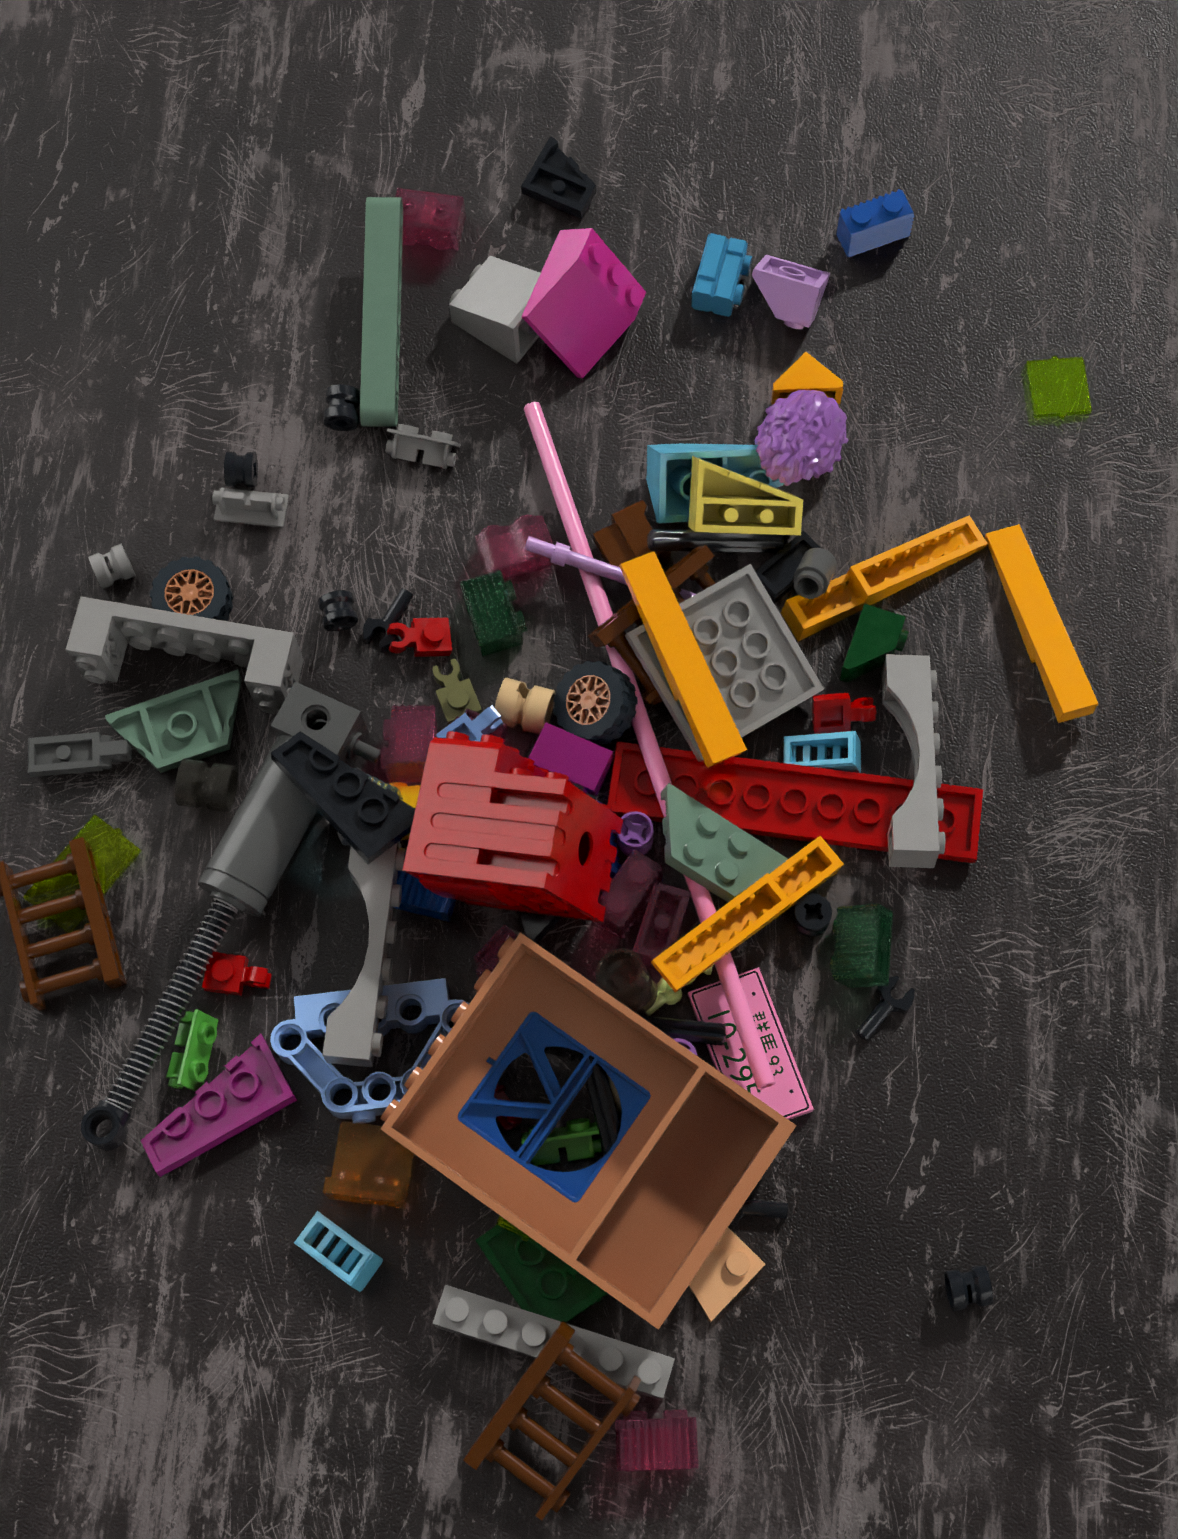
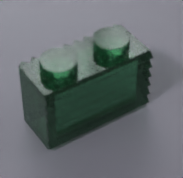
M496 570L495 572L476 576L475 578H469L467 581L462 580L460 582L462 597L482 657L523 645L522 633L527 632V626L522 611H514L511 601L517 600L511 579L504 581L501 570Z
M880 904L838 907V915L832 927L836 941L834 945L836 951L830 960L833 980L849 988L888 986L893 911Z

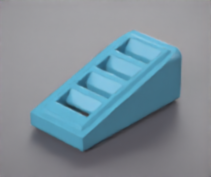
M856 731L784 736L783 763L861 773V741ZM796 746L803 747V761L796 762ZM812 747H817V760L812 761ZM827 747L833 748V759L827 760ZM842 748H848V758H842Z
M318 1211L294 1242V1244L359 1292L365 1288L383 1262L381 1257ZM324 1227L328 1228L329 1231L316 1249L311 1245ZM340 1237V1241L328 1257L324 1256L335 1239ZM352 1246L354 1249L341 1267L337 1265L349 1247Z

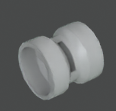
M122 543L111 547L110 552L106 554L96 553L88 557L102 589L112 586L114 581L120 578L127 580L136 576ZM107 562H110V565L114 571L113 573H111V570Z

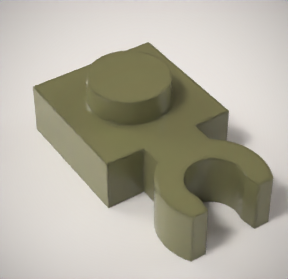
M456 659L450 660L453 671L449 675H442L437 665L432 668L435 681L444 687L436 690V696L448 725L464 713L470 719L482 713V708L470 679L459 682L461 671Z

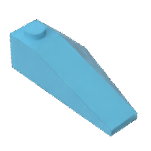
M683 443L647 445L646 480L657 523L689 521L692 456L775 488L783 486L784 483H781L779 479L773 481L770 477L766 476V470L761 468L760 457L756 452L758 445Z

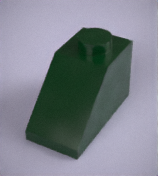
M864 604L842 667L840 681L849 682L883 666L886 654H894L895 650L902 652L909 631L903 630L906 616Z

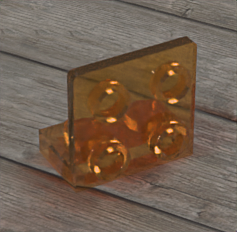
M343 1121L339 1127L332 1176L325 1177L323 1193L328 1199L406 1209L414 1153L381 1130L382 1126Z

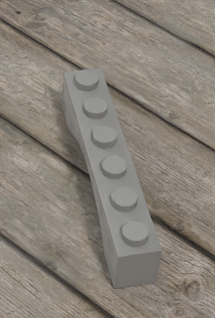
M886 654L881 673L882 703L905 732L912 750L914 763L913 788L903 805L892 816L888 830L889 867L934 868L938 855L945 852V832H939L938 821H942L944 812L943 799L937 798V788L941 787L942 768L939 765H935V755H939L940 734L934 733L933 723L938 721L939 713L938 702L932 701V692L936 691L937 672L930 669V656Z
M400 841L370 864H367L352 846L350 848L348 869L366 903L369 920V942L364 965L354 987L344 1001L327 1018L322 1055L327 1063L373 1067L374 1056L380 1057L382 1053L383 1034L377 1032L379 1018L385 1019L387 1014L388 996L382 995L384 981H390L392 975L393 961L392 958H387L389 944H395L397 921H392L393 907H400L402 885L397 884L398 871L403 869L406 848H401Z
M445 1285L432 1324L436 1328L536 1358L561 1322ZM568 1324L576 1330L569 1341L574 1346L573 1351L624 1389L634 1375L641 1379L636 1391L637 1393L663 1401L675 1358Z

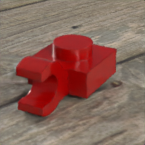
M849 693L812 696V729L814 734L851 731V722H870L876 720V705H873V698L871 697L858 698L850 702Z
M213 952V958L210 957L208 961L210 964L206 965L202 988L208 992L242 996L244 985L269 989L272 974L268 973L267 968L248 967L249 959L246 956Z

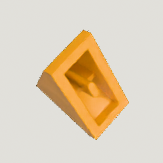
M805 352L773 383L771 405L776 403L777 399L787 398L792 392L798 390L825 392L827 397L833 398L838 404H841L843 381Z

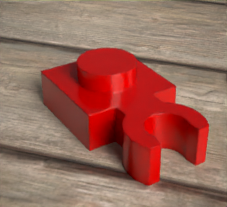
M413 618L411 628H408L403 623L396 622L390 624L387 629V634H397L402 639L400 642H391L389 651L392 653H401L407 647L414 648L415 657L450 656L453 651L448 618Z

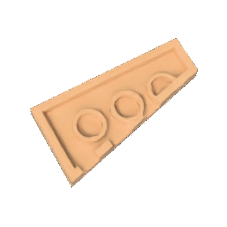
M726 1229L688 1285L710 1323L765 1266V1263L732 1230Z

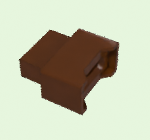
M643 499L612 514L611 525L593 533V541L606 563L620 567L621 563L653 552L648 549L647 535L653 529L644 514L647 505ZM654 551L660 564L671 559V551Z

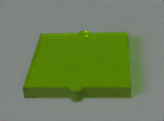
M1052 356L1051 359L1026 361L1025 365L1034 418L1059 416V418L1064 419L1067 415L1091 414L1092 408L1083 357L1058 358L1057 356Z

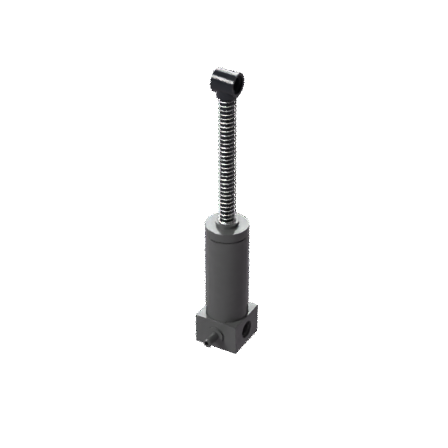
M295 682L271 724L277 739L198 881V885L209 893L215 902H212V908L207 910L209 914L204 915L205 921L201 922V928H197L198 934H194L195 939L190 941L191 947H187L188 952L183 954L184 959L180 960L181 965L176 967L177 972L173 973L174 978L169 979L170 985L166 986V992H162L163 998L158 999L160 1003L155 1005L156 1011L151 1012L153 1016L148 1018V1025H144L146 1029L141 1031V1038H137L138 1044L133 1045L135 1049L130 1051V1058H126L128 1062L123 1064V1071H119L120 1077L115 1078L117 1082L112 1084V1091H108L109 1097L105 1098V1100H100L98 1105L87 1111L82 1118L81 1133L92 1145L101 1150L109 1151L120 1147L126 1140L128 1133L127 1122L131 1117L127 1110L132 1108L130 1105L132 1101L135 1102V1095H139V1088H143L141 1084L143 1081L146 1082V1075H150L148 1071L150 1068L153 1069V1062H157L155 1060L157 1055H161L159 1053L160 1049H164V1042H168L166 1040L167 1036H171V1029H175L173 1027L174 1023H178V1016H182L180 1012L182 1009L185 1010V1003H189L187 1000L189 996L192 997V990H196L194 987L196 983L199 984V977H203L201 974L203 970L206 971V964H210L208 961L210 957L213 958L212 953L217 951L215 948L217 945H220V939H224L222 935L224 932H227L225 930L227 926H231L229 922L231 919L234 920V913L244 912L253 916H261L318 810L273 762L271 752L301 731L340 756V760L351 768L358 756L377 763L382 756V751L366 744L369 733L361 711L300 683ZM104 1120H111V1132L107 1136L99 1138L96 1131L98 1125Z

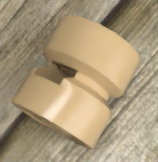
M505 678L497 696L495 709L502 718L500 719L503 721L504 726L514 728L517 724H521L523 731L540 735L545 722H550L556 692L555 690L540 686H534L530 690L525 682Z

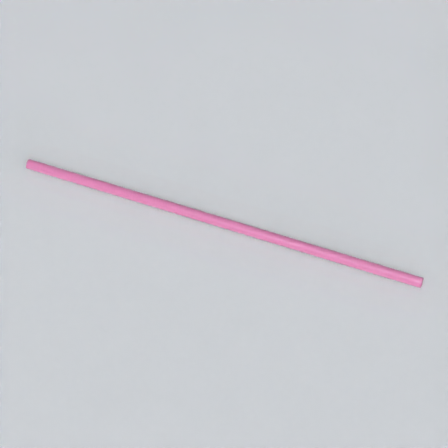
M539 402L528 403L524 407V412L571 549L574 552L593 558ZM579 569L599 627L613 615L599 575ZM606 645L612 667L626 674L630 678L629 681L635 686V696L638 699V704H636L635 718L633 717L631 723L665 818L666 806L665 800H661V791L668 783L672 785L634 673L617 650ZM684 875L701 924L716 912L709 890ZM730 952L717 961L715 967L757 1089L761 1090L775 1085L776 1082Z

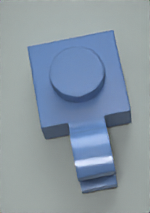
M491 705L473 720L464 713L437 733L436 737L446 738L448 731H454L470 736L469 741L480 742L481 735L494 732L504 723L500 719L502 718L501 715Z

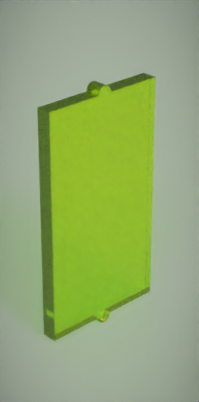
M94 814L72 840L84 837L91 845L102 891L105 894L139 855L141 850L122 835L121 829L112 828ZM69 844L53 862L66 859V855L71 853ZM68 873L34 883L23 898L31 905H37L74 894L75 889L80 888L78 876ZM79 907L43 919L52 920L69 933L83 920L87 912L86 909L81 910Z

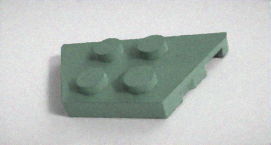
M235 670L107 714L105 718L119 735L127 740L155 769L163 773L230 749L242 678L239 671Z
M670 783L661 791V800H665L666 817L662 820L663 834L666 838V845L664 846L665 863L726 902H730L765 874H770L788 860Z

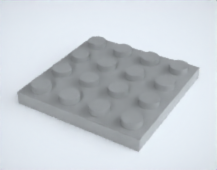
M751 564L679 604L741 738L824 690V687ZM644 624L628 632L625 637L698 762H701L704 759L680 701H675L647 631Z

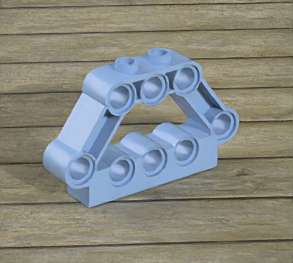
M446 978L383 986L382 995L388 996L386 1018L382 1019L378 1024L377 1033L385 1036L390 1029L401 1028L408 1033L415 1034L422 1032L428 1024L439 1023L412 1068L401 1077H391L385 1072H375L366 1077L364 1081L353 1082L351 1079L343 1077L331 1063H327L322 1056L323 1054L313 1045L311 1039L325 1037L328 1016L344 1001L351 990L294 996L295 1019L280 1022L274 1027L270 1039L272 1048L283 1062L294 1065L321 1094L324 1105L333 1116L339 1119H352L355 1124L376 1121L375 1116L382 1115L394 1099L400 1102L408 1091L404 1084L417 1066L423 1070L431 1058L427 1052L435 1039L440 1034L446 1037L452 1029L449 1027V1022L464 1000H450ZM417 1005L421 1007L422 1012L417 1019L408 1021L402 1018V1013L408 1006ZM288 1036H301V1043L296 1049L291 1051L283 1049V1043ZM386 1084L390 1086V1094L385 1100L376 1101L371 1098L372 1091L377 1085ZM341 1089L351 1090L352 1098L347 1104L342 1106L334 1104L333 1099L336 1092Z

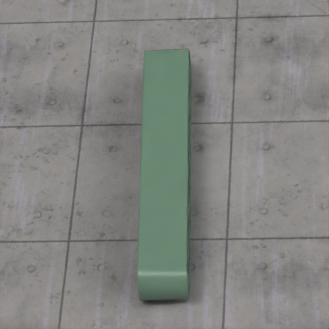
M402 197L366 198L360 421L362 427H397L403 246Z

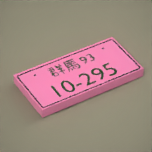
M759 967L738 975L776 1082L771 1087L761 1090L757 1089L721 982L718 981L688 992V998L697 1021L722 1023L726 1027L724 1045L706 1044L715 1069L788 1120L813 1112L814 1108Z

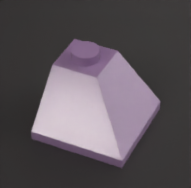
M765 255L753 269L752 277L775 317L784 320V324L788 327L803 329L804 326L809 328L815 319L830 273Z

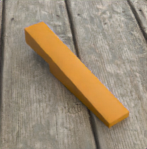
M970 515L851 566L847 574L831 580L826 592L817 598L807 599L796 595L787 599L781 614L799 642L861 611L864 604L873 605L984 549L988 543Z
M1020 524L986 533L985 540L988 543V548L1031 663L1036 662L1058 723L1093 714L1099 703Z
M653 551L621 563L619 565L671 692L675 701H680L706 766L710 767L745 752L747 748L655 552Z
M821 836L817 837L770 874H765L654 958L651 964L672 990L677 992L795 905L804 895H808L834 876L844 863Z

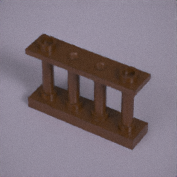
M707 545L694 548L665 572L679 604L685 601L680 594L682 590L679 585L686 579L695 580L702 590L715 584L707 572L708 566L706 563L714 557ZM632 599L587 637L595 647L606 645L610 648L614 647L646 688L641 693L644 704L652 702L653 705H656L662 699L625 638L627 633L624 630L634 622L637 626L643 624Z
M84 837L69 841L71 853L66 855V859L13 874V870L4 861H0V897L5 899L24 980L19 982L20 991L25 1003L30 1002V1005L39 1011L47 1009L43 994L98 978L99 981L104 980L112 989L127 985L92 847ZM68 873L78 876L80 888L75 889L74 894L22 909L17 888ZM79 907L81 910L86 909L89 923L84 924L83 929L36 943H30L26 923ZM88 942L90 946L95 944L98 958L93 959L92 964L39 979L35 958Z
M564 1321L560 1323L463 1459L464 1462L477 1470L484 1458L490 1463L494 1460L542 1496L544 1500L535 1515L541 1521L550 1509L556 1513L560 1510L571 1493L566 1489L568 1484L620 1413L627 1417L641 1398L636 1393L641 1379L634 1375L626 1388L623 1389L573 1351L574 1346L569 1341L576 1330ZM553 1363L559 1367L564 1364L614 1402L601 1421L549 1383L551 1378L546 1373ZM530 1395L536 1399L539 1396L591 1435L578 1453L527 1415L528 1410L523 1405ZM507 1427L513 1431L516 1428L567 1466L555 1485L503 1446L505 1442L500 1439V1436Z

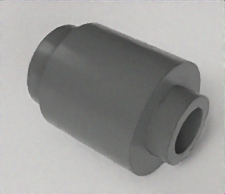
M812 548L805 552L793 576L794 588L800 596L814 599L826 592L837 569V561L832 553L823 548Z

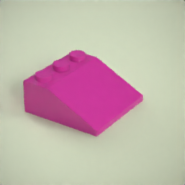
M593 228L560 230L521 317L577 378H584L633 323L646 291Z

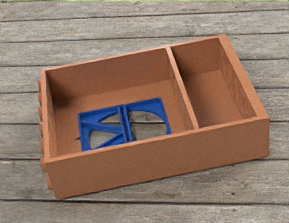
M520 932L515 940L509 937L497 953V957L500 959L492 972L486 969L474 986L477 994L470 1004L464 1001L457 1008L450 1020L454 1023V1026L445 1037L440 1034L435 1039L427 1052L431 1058L423 1070L417 1066L404 1084L408 1091L400 1102L394 1099L385 1109L380 1118L385 1122L381 1130L659 1330L797 1125ZM546 1047L568 1048L580 1052L584 1056L562 1089L544 1052ZM527 1053L551 1104L495 1099L494 1094L497 1083L508 1065L520 1055ZM589 1056H592L594 1058L591 1064ZM596 1063L599 1064L611 1078L620 1098L622 1120L617 1136L618 1139L604 1157L593 1165L581 1170L554 1172L530 1164V1161L592 1074L593 1067ZM497 1116L540 1119L517 1152H514L506 1143L496 1123Z

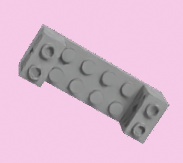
M82 596L79 600L66 646L68 655L83 678L98 684L105 683V680L118 681L128 643L130 646L140 650H150V647L164 649L165 652L175 656H184L185 653L194 654L209 662H219L220 659L233 661L236 665L247 668L244 681L255 705L261 711L270 714H277L293 684L295 682L298 683L304 661L293 632Z

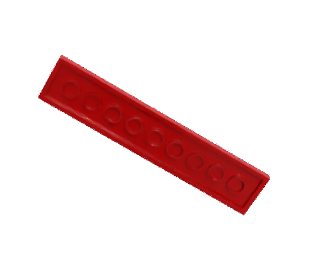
M617 742L607 805L611 806V811L619 817L629 812L638 811L646 814L651 821L662 822L664 816L639 744ZM659 747L674 787L748 834L808 842H812L821 836L830 845L888 852V830L892 816L903 805L914 783V780L740 757H732L707 767L704 760L698 762L693 751ZM941 784V787L937 788V798L943 799L944 812L942 821H938L939 832H945L944 854H939L937 859L975 863L978 852L983 789Z

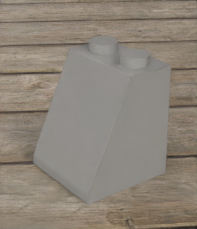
M489 256L482 265L479 264L474 268L469 281L462 290L457 289L451 296L449 301L451 322L517 364L539 338V335L521 316L541 273Z

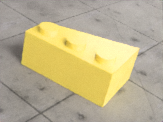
M692 456L688 527L694 532L801 536L803 499Z

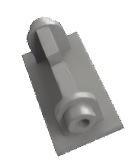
M398 424L397 430L387 428V432L395 434L394 440L387 441L385 450L386 454H391L393 459L417 462L418 451L424 450L422 464L442 467L443 469H447L448 466L454 467L456 453L451 452L452 446L460 447L461 444L452 441V434L432 431L431 437L419 435L418 427Z
M219 488V491L214 490L212 502L216 505L214 521L283 528L289 495Z

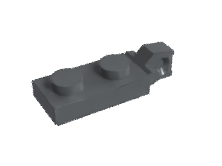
M100 732L28 739V774L31 777L103 771V769H111L112 762L132 760V746H130L127 740L112 741L110 735H101Z

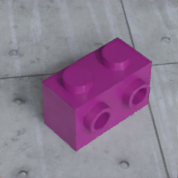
M545 722L529 755V759L535 761L534 765L536 767L546 769L549 772L567 775L569 782L584 787L583 792L596 797L614 761L613 751Z

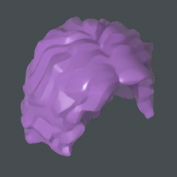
M798 390L792 392L787 398L777 399L776 403L766 408L767 416L762 424L757 426L758 436L755 438V445H758L756 452L759 454L761 468L766 470L767 477H770L773 481L779 479L785 486H789L792 482L797 483L802 478L810 480L812 476L819 478L820 475L826 472H832L835 461L839 462L842 460L840 455L842 445L849 441L846 434L847 416L839 408L836 400L827 397L825 392Z

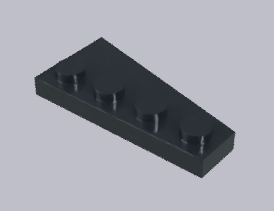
M298 732L271 752L273 762L367 864H370L411 832L415 808L402 801L401 796L389 788L385 790L371 781L369 775L360 769H353L342 762L340 756L303 732Z

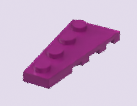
M262 1034L258 1035L251 1042L252 1046L240 1057L236 1055L224 1066L226 1069L209 1084L207 1082L195 1092L197 1095L185 1106L176 1108L141 1140L147 1156L159 1177L297 1101Z

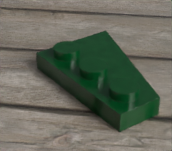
M507 1220L502 1222L515 1231L498 1224L476 1239V1243L519 1307L523 1310L568 1323L607 1295V1292Z

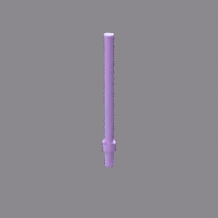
M528 536L524 550L550 558V562L562 567L567 564L627 585L620 567L571 551L570 546L557 542L554 545ZM681 589L682 591L680 592L684 600L696 595L684 589Z

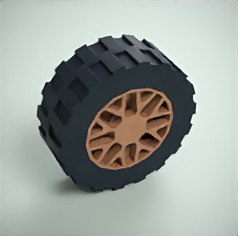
M186 556L181 557L177 561L173 560L168 563V566L161 568L157 578H154L152 582L153 588L150 590V598L152 599L153 609L222 621L229 619V612L233 608L231 599H233L232 591L222 570L208 559L203 560L197 556L188 558Z
M584 661V664H577L573 666L570 672L567 671L561 683H558L557 693L554 695L553 700L555 702L554 715L557 716L558 725L564 728L565 731L597 745H600V743L609 744L612 740L619 739L623 735L622 733L631 726L633 717L635 718L636 704H638V699L635 696L636 689L634 684L629 681L630 678L622 673L621 670L600 661Z

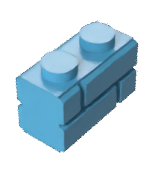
M712 233L708 235L692 291L691 307L693 309L705 312L712 311L714 314L729 317L732 314L734 304L741 305L745 285L740 284L742 275H749L752 264V256L747 255L748 243L745 240L727 239L726 236Z

